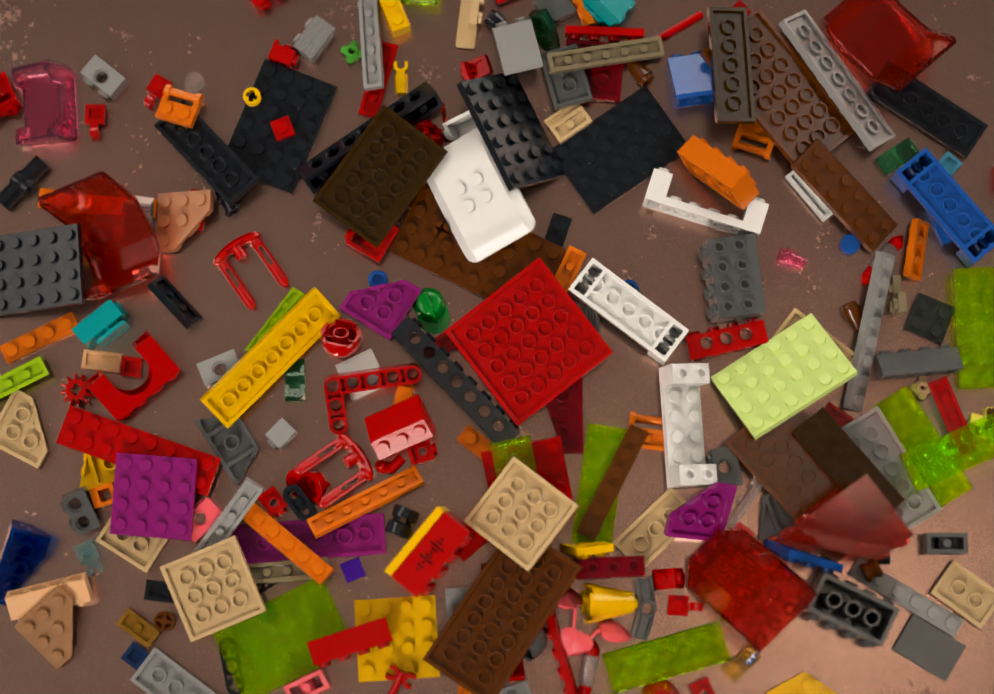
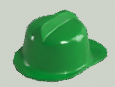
M423 288L413 304L415 314L423 330L431 334L441 333L448 327L450 321L445 300L438 290Z

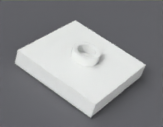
M371 348L335 365L338 373L380 367ZM374 374L369 375L367 381L372 384L378 380L377 375ZM351 377L347 381L349 386H356L358 383V379L355 377ZM378 389L348 394L353 402Z

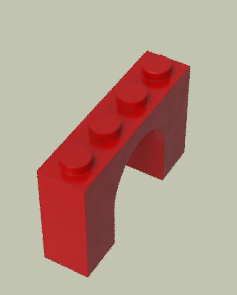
M148 331L132 343L149 367L147 379L141 386L132 390L120 389L109 380L101 369L85 381L88 389L118 422L121 419H127L131 415L132 410L137 406L141 407L144 405L149 396L161 391L163 385L168 381L174 380L178 376V372L181 371Z

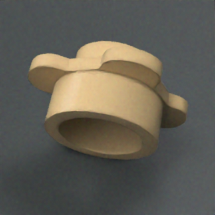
M920 376L919 380L911 384L910 387L911 391L920 400L926 399L930 393L927 385L929 382L925 376Z

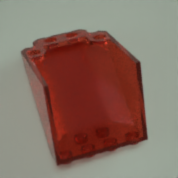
M865 474L844 491H841L839 487L788 524L785 529L776 535V538L810 547L881 561L893 549L906 546L913 534L870 476Z
M717 530L695 554L693 553L688 558V588L743 646L757 653H760L818 596L802 577L744 530Z

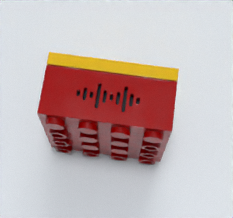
M437 506L384 571L416 598L421 595H428L436 586L435 580L443 578L449 571L447 566L455 563L462 555L460 550L468 547L475 539L473 536L475 531L445 506Z

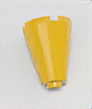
M593 583L583 584L586 588L581 590L580 596L583 603L580 608L581 613H585L586 616L583 619L585 624L633 613L635 608L638 607V598L634 596L633 592Z

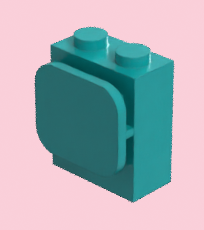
M583 0L584 8L599 23H606L608 26L615 23L620 24L626 18L625 13L636 4L635 0Z
M109 299L72 330L86 347L93 350L98 345L103 349L107 348L123 336L131 326L127 323L129 319L125 316L128 314L125 308L118 301L114 303Z

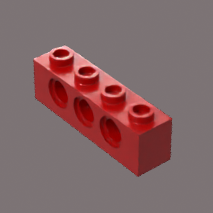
M756 317L746 320L745 324L739 325L738 322L727 324V328L719 329V326L708 328L705 333L700 334L699 331L688 333V336L684 338L689 363L757 348L762 344L768 343L764 320H758ZM747 330L750 333V339H743L740 336V331ZM721 335H728L731 338V343L724 344L721 341ZM701 340H710L712 346L704 348L701 345Z

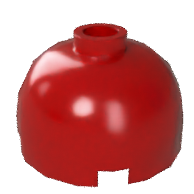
M336 319L335 323L329 324L328 322L322 327L321 343L329 355L337 358L349 357L359 348L361 330L357 328L356 323L347 319Z

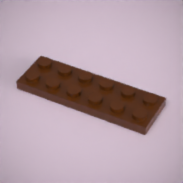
M819 138L815 139L790 165L795 173L869 253L873 252L897 227L898 224Z

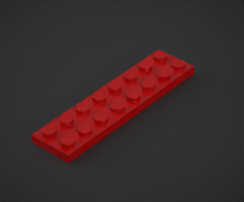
M72 405L68 409L56 441L57 444L116 464L117 453L198 459L196 493L206 497L209 495L222 460L216 456Z

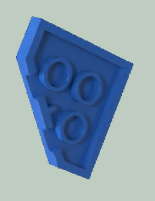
M765 539L763 547L770 549L769 553L793 563H800L813 569L817 565L822 567L821 571L830 574L834 573V571L842 573L844 565L772 540Z

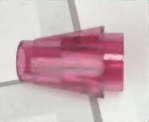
M782 247L776 259V262L780 263L781 266L803 270L808 261L807 258L789 247Z

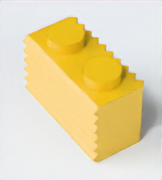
M379 0L392 36L396 38L411 32V26L401 1Z

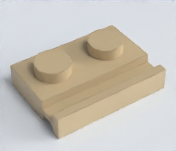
M578 104L560 109L545 119L544 123L556 140L562 144L593 123V120L584 108Z

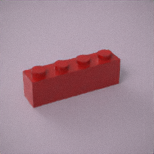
M386 617L309 641L307 645L314 666L319 665L321 669L330 666V661L335 659L342 662L351 659L350 655L357 652L359 656L370 653V648L378 646V649L390 646L389 642L393 641Z

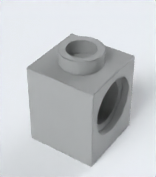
M281 418L265 434L268 437L266 442L274 450L277 447L282 450L298 433Z

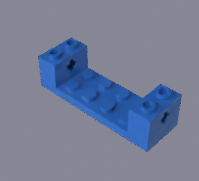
M926 147L898 169L890 178L902 193L909 190L960 250L955 254L967 268H970L994 248L993 223Z

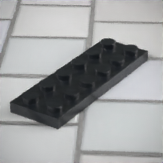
M890 61L887 62L866 93L870 98L965 159L988 126Z
M184 100L179 102L181 104L188 105ZM199 115L193 129L159 120L154 125L230 207L260 181Z

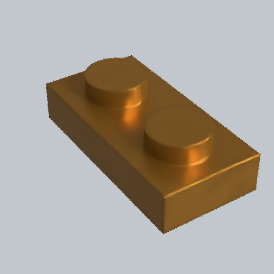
M127 608L116 623L117 626L147 648L151 647L161 633L160 630L130 608Z

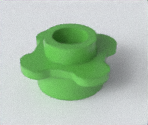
M352 41L348 46L341 48V53L345 55L347 63L351 64L361 58V50L358 47L357 41Z

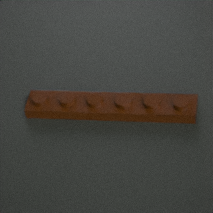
M630 424L576 533L595 541L648 432Z

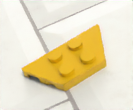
M84 453L80 487L86 485L89 491V489L110 482L114 483L116 464Z
M805 671L766 692V694H836Z

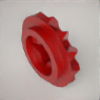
M423 119L416 125L419 131L440 146L444 142L445 136L441 133L442 129H439L437 124H433L431 120L426 121Z

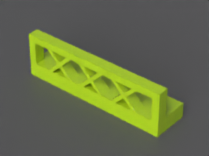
M292 287L244 350L248 352L305 294Z
M43 355L0 375V399L50 374L44 363L45 358Z

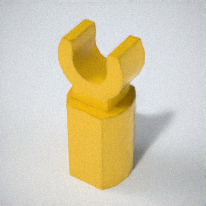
M394 61L393 64L394 70L397 73L394 75L396 96H404L408 93V75L405 74L408 71L407 61L404 62L405 66L401 69L397 67V61Z

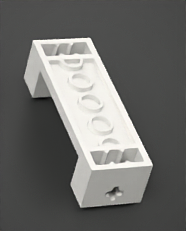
M654 168L642 205L643 207L733 235L755 233L757 240L769 204L765 203L764 199L755 197L745 208L742 220H740L739 216L734 214H720V211L715 208L704 209L695 202H689L688 204L682 202V199L676 196L666 197L673 174L666 168Z
M594 258L589 261L568 289L570 297L582 306L586 303L647 349V355L662 366L689 332V329Z
M709 363L669 364L658 368L667 488L711 486L717 482L716 464H705L700 386L710 383Z

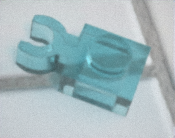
M93 538L73 547L81 566L87 563V574L90 577L94 575L92 567H97L100 573L103 572L102 564L96 561L101 555Z

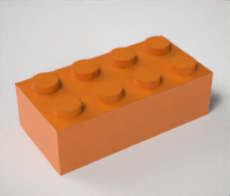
M693 135L677 151L691 175L740 209L744 210L759 194L756 188L757 183L750 177L751 172L744 165L741 167L737 165V162L732 157H725L720 149L717 147L712 148L704 138L699 139Z

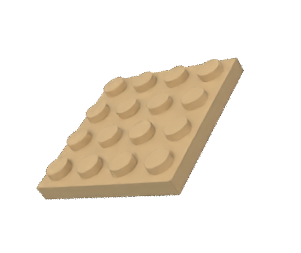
M513 457L464 522L530 572L579 506L517 458Z
M236 535L160 567L191 642L267 611Z

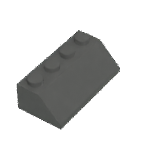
M950 344L940 345L938 349H931L930 346L919 347L918 351H911L910 348L899 349V353H891L890 350L879 351V355L873 358L876 381L954 374L964 368L957 347L951 348Z

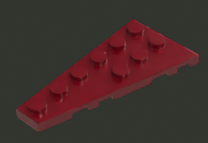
M582 377L546 405L556 435L561 437L564 454H584Z

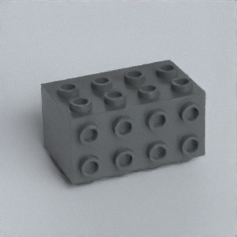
M755 233L707 239L698 249L699 260L703 263L701 277L706 283L704 297L708 300L707 317L711 319V324L744 321L756 317L759 319L767 311Z
M823 572L817 574L801 608V611L805 612L804 616L813 621H823V626L829 629L837 630L838 628L842 630V635L850 639L859 638L861 639L860 643L869 648L883 646L900 608L894 606L895 603L886 598L879 599L875 597L876 594L872 591L856 588L857 584L851 581L838 579V575L834 573Z

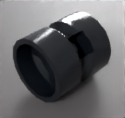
M395 504L391 513L393 519H389L385 530L409 540L413 531L411 525L416 524L420 513ZM401 516L406 518L405 523L399 521Z

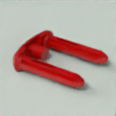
M257 231L249 232L231 241L216 255L213 264L219 267L245 307L250 310L256 308V301L228 261L229 256L232 254L235 255L238 261L246 258L248 253L244 246L251 244L277 283L284 288L289 286L288 276L261 239L262 233ZM261 247L266 251V253L272 260V264L268 263V261L260 251ZM227 270H230L240 285L238 287L228 275Z
M347 434L337 435L336 439L298 463L294 469L296 475L305 474L342 448L349 453L342 458L345 466L350 468L355 464L358 465L359 472L320 498L318 501L320 508L329 507L365 481H372L373 469L367 456L360 446ZM330 447L333 448V450H331L329 453H327V454L324 455L323 457H321V458L318 457V455H320L321 453H323L324 451H326V450L329 449ZM353 480L357 481L355 484L350 486L345 491L341 490V488H343Z

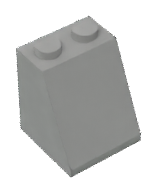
M526 16L515 18V23L507 24V21L495 23L496 27L492 28L499 63L504 76L544 67L532 20H526Z

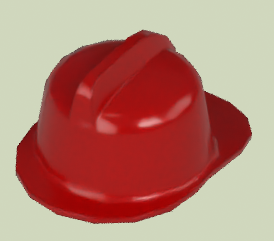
M292 469L286 475L287 486H299L312 503H317L322 495L325 494L327 487L330 486V482L326 481L319 471H308L305 474L296 475L294 469Z

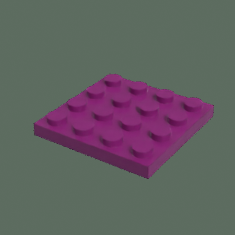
M117 453L110 534L192 540L198 459Z

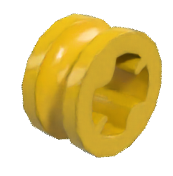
M254 87L247 88L243 93L245 103L250 107L260 104L262 97L259 90ZM255 93L257 99L250 101L249 97H247L248 94Z

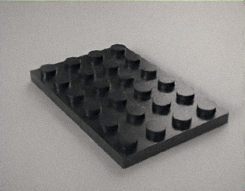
M265 59L253 86L259 90L262 97L261 102L255 107L245 104L228 147L259 178L260 183L294 195L301 179L296 169L308 161L338 87ZM251 93V95H249L250 101H254L253 99H257L255 93ZM288 115L296 135L277 142L270 122Z
M500 73L461 81L456 85L508 191L551 181L565 175L562 170V164L556 160L553 154V146L516 73L506 76Z
M645 85L593 120V123L562 144H557L553 147V154L556 160L562 164L565 177L594 216L649 179L654 168H665L680 157L677 151L686 141Z
M76 223L0 236V316L86 304L81 224Z

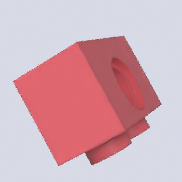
M208 497L206 499L201 498L194 506L196 509L194 510L192 540L196 544L200 542L222 511ZM199 514H205L206 521L202 525H199L196 521Z
M318 668L285 684L283 688L286 694H318L330 688L331 684L323 668Z

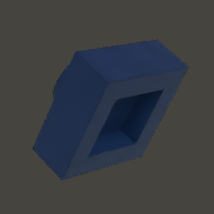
M132 642L121 659L138 670L150 653L136 642Z

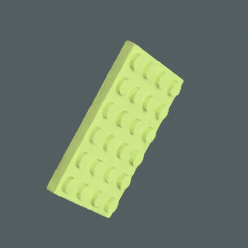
M810 313L771 338L768 343L760 345L711 376V380L756 440L857 376L858 373L817 319Z

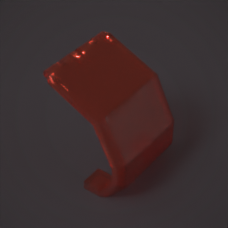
M843 0L820 20L832 43L868 79L898 91L908 85L957 43L953 35L928 28L898 0Z
M99 171L87 176V178H82L70 183V185L63 186L38 197L40 207L64 225L81 224L83 254L89 263L93 277L92 287L85 290L86 300L104 298L160 275L162 252L155 231L137 198L107 173Z

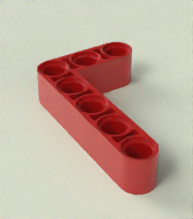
M405 363L328 375L323 381L330 430L336 435H341L347 430L348 423L343 394L417 383L422 377L420 367L415 363ZM409 369H416L418 373L415 377L410 378L407 376ZM389 372H397V379L393 381L387 379ZM372 374L378 377L377 382L373 384L367 381L368 376ZM351 377L357 378V385L349 386L347 384L348 379ZM331 380L337 381V388L329 389L327 387L328 382ZM333 400H338L341 402V406L333 409L330 407V403ZM335 420H342L344 425L341 428H335L333 423Z

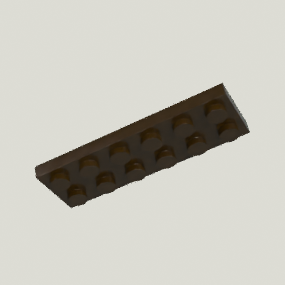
M708 7L707 23L715 124H754L756 116L747 7Z
M823 407L792 433L794 438L873 527L905 500Z

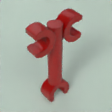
M391 663L390 668L395 670V674H385L386 679L394 680L388 694H397L402 683L405 688L411 689L412 684L406 680L408 678L416 680L417 675L413 672L406 673L403 670H399L396 664Z

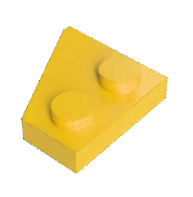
M606 541L579 542L578 545L560 543V552L574 555L576 559H587L588 555L593 554L596 557L607 556L608 552H614V544Z

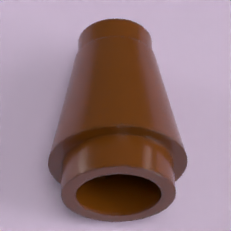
M641 62L627 63V67L638 85L642 87L648 86L654 80L653 71Z
M854 300L842 305L841 313L853 331H857L860 328L862 314L860 305Z

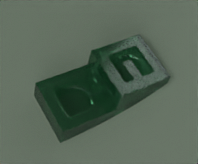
M531 10L528 16L538 30L535 36L544 50L558 49L561 46L558 32L548 10Z
M908 137L880 155L875 161L887 176L903 164H906L920 151L912 139Z
M298 359L284 373L286 402L306 401L305 359Z

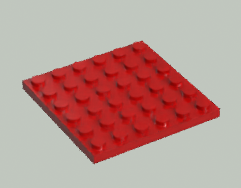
M540 257L445 330V333L517 426L528 420L614 353Z

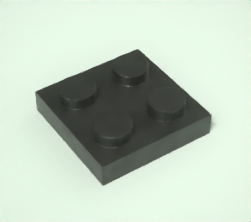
M918 293L903 330L941 345L956 307Z

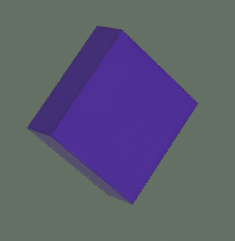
M359 557L340 564L347 583L366 576Z

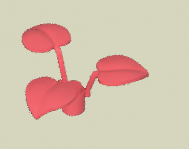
M571 588L568 589L558 607L564 609H573L572 627H565L561 631V640L568 656H580L582 652L591 650L594 645L592 639L598 633H601L602 638L610 642H625L631 639L630 633L620 623L612 619L599 621L598 627L600 629H596L590 636L576 630V606H581L583 600Z

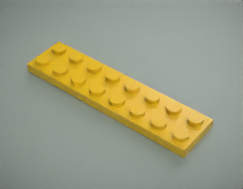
M313 287L199 400L226 428H229L321 337L322 327L328 322L329 324L335 323V320L339 319L341 315L319 290Z

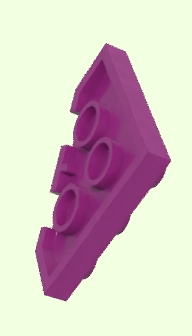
M406 279L349 292L339 309L390 341L393 337L391 332L402 323L422 290Z
M715 482L668 515L663 532L665 536L721 542L736 494V485Z

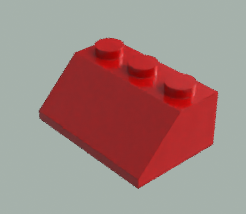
M419 394L364 418L370 443L379 460L433 437L436 430Z

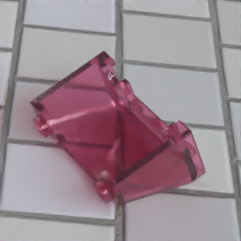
M50 59L12 68V83L16 88L23 90L25 127H19L16 130V145L25 147L75 142L78 138L73 69L69 65Z

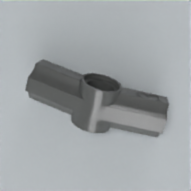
M653 577L635 579L638 611L631 636L646 641L649 639L657 612ZM645 603H649L653 607L650 615H646L642 611V606Z

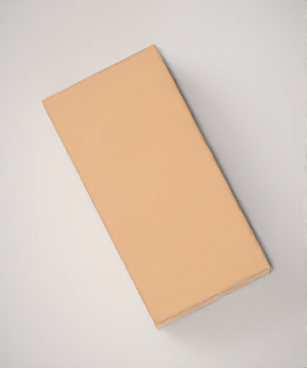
M84 349L81 369L93 371L101 369L102 372L120 374L122 356L124 354Z

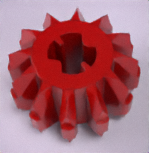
M74 373L73 380L67 376L66 380L69 383L61 384L66 390L60 391V394L66 395L63 399L64 402L70 401L69 405L75 406L77 403L79 408L83 405L82 401L88 405L90 403L87 399L88 396L94 398V395L90 393L85 384L86 375L82 374L79 378L78 374ZM77 386L82 389L78 394L74 393V390H77Z

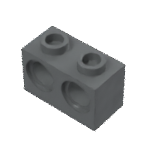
M86 485L63 494L62 502H60L61 508L64 513H68L70 517L69 525L73 531L76 530L78 536L101 526L102 519L98 511L94 509ZM77 498L81 501V505L74 506L70 500ZM85 516L90 522L83 524L79 521V518Z

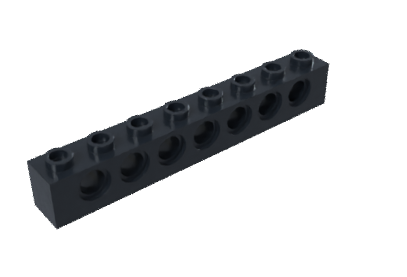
M425 81L388 106V108L414 126L441 108L443 103L435 89ZM374 116L296 169L313 194L324 186Z
M408 316L391 332V335L499 448L506 447L520 433L518 431L520 427L512 419L508 421L505 418V411L498 404L494 406L490 402L492 399L485 390L481 392L476 387L478 383L470 375L466 377L462 373L463 367L457 361L453 363L448 358L450 354L443 347L439 349L434 343L436 339L429 332L425 334L420 329L422 325L416 318L411 319ZM416 333L420 335L421 341L417 344L411 343L409 340L411 334ZM426 348L434 350L435 355L432 358H426L423 355V351ZM441 362L446 363L449 367L445 373H440L437 370V365ZM453 377H460L462 379L460 387L452 386L451 379ZM466 392H474L476 400L468 402L465 399ZM481 406L489 407L490 414L483 417L479 414ZM500 420L503 422L504 428L502 431L494 430V421Z

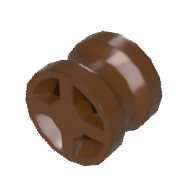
M875 558L870 559L866 564L862 563L859 565L861 573L868 583L872 582L875 577L883 576L882 569Z
M161 611L155 616L154 625L160 631H170L176 625V617L172 612Z

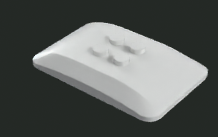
M478 128L443 147L448 153L427 182L468 261L473 263L480 262L534 230L536 225L535 218L520 189L508 191Z

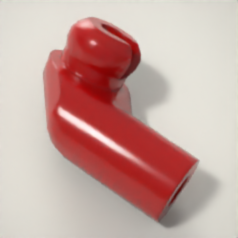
M398 454L392 462L378 460L375 463V468L381 474H394L405 460Z

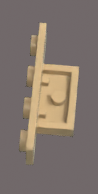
M461 0L455 44L457 48L475 49L478 24L482 23L483 12H479L480 5H484V0Z

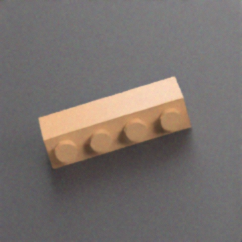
M87 572L7 591L5 601L11 621L21 620L58 585L74 599L73 606L88 604L92 600L93 592Z

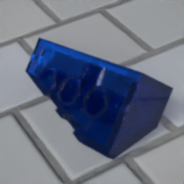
M14 519L11 520L0 555V604L7 606L5 601L7 591L21 588L25 580L34 572L35 567L46 556L52 537L32 524Z

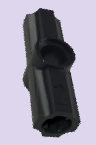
M36 155L23 170H18L13 174L9 184L0 192V203L9 211L22 196L28 195L35 188L36 182L50 167Z

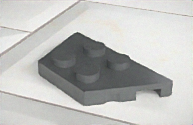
M216 417L196 419L194 422L215 455L222 459L221 464L235 486L239 485L260 450L240 417L229 428H226Z
M770 494L762 496L759 528L760 541L798 526Z

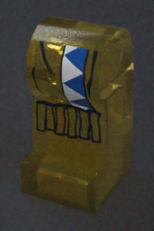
M750 644L731 659L722 670L736 683L761 658V655Z

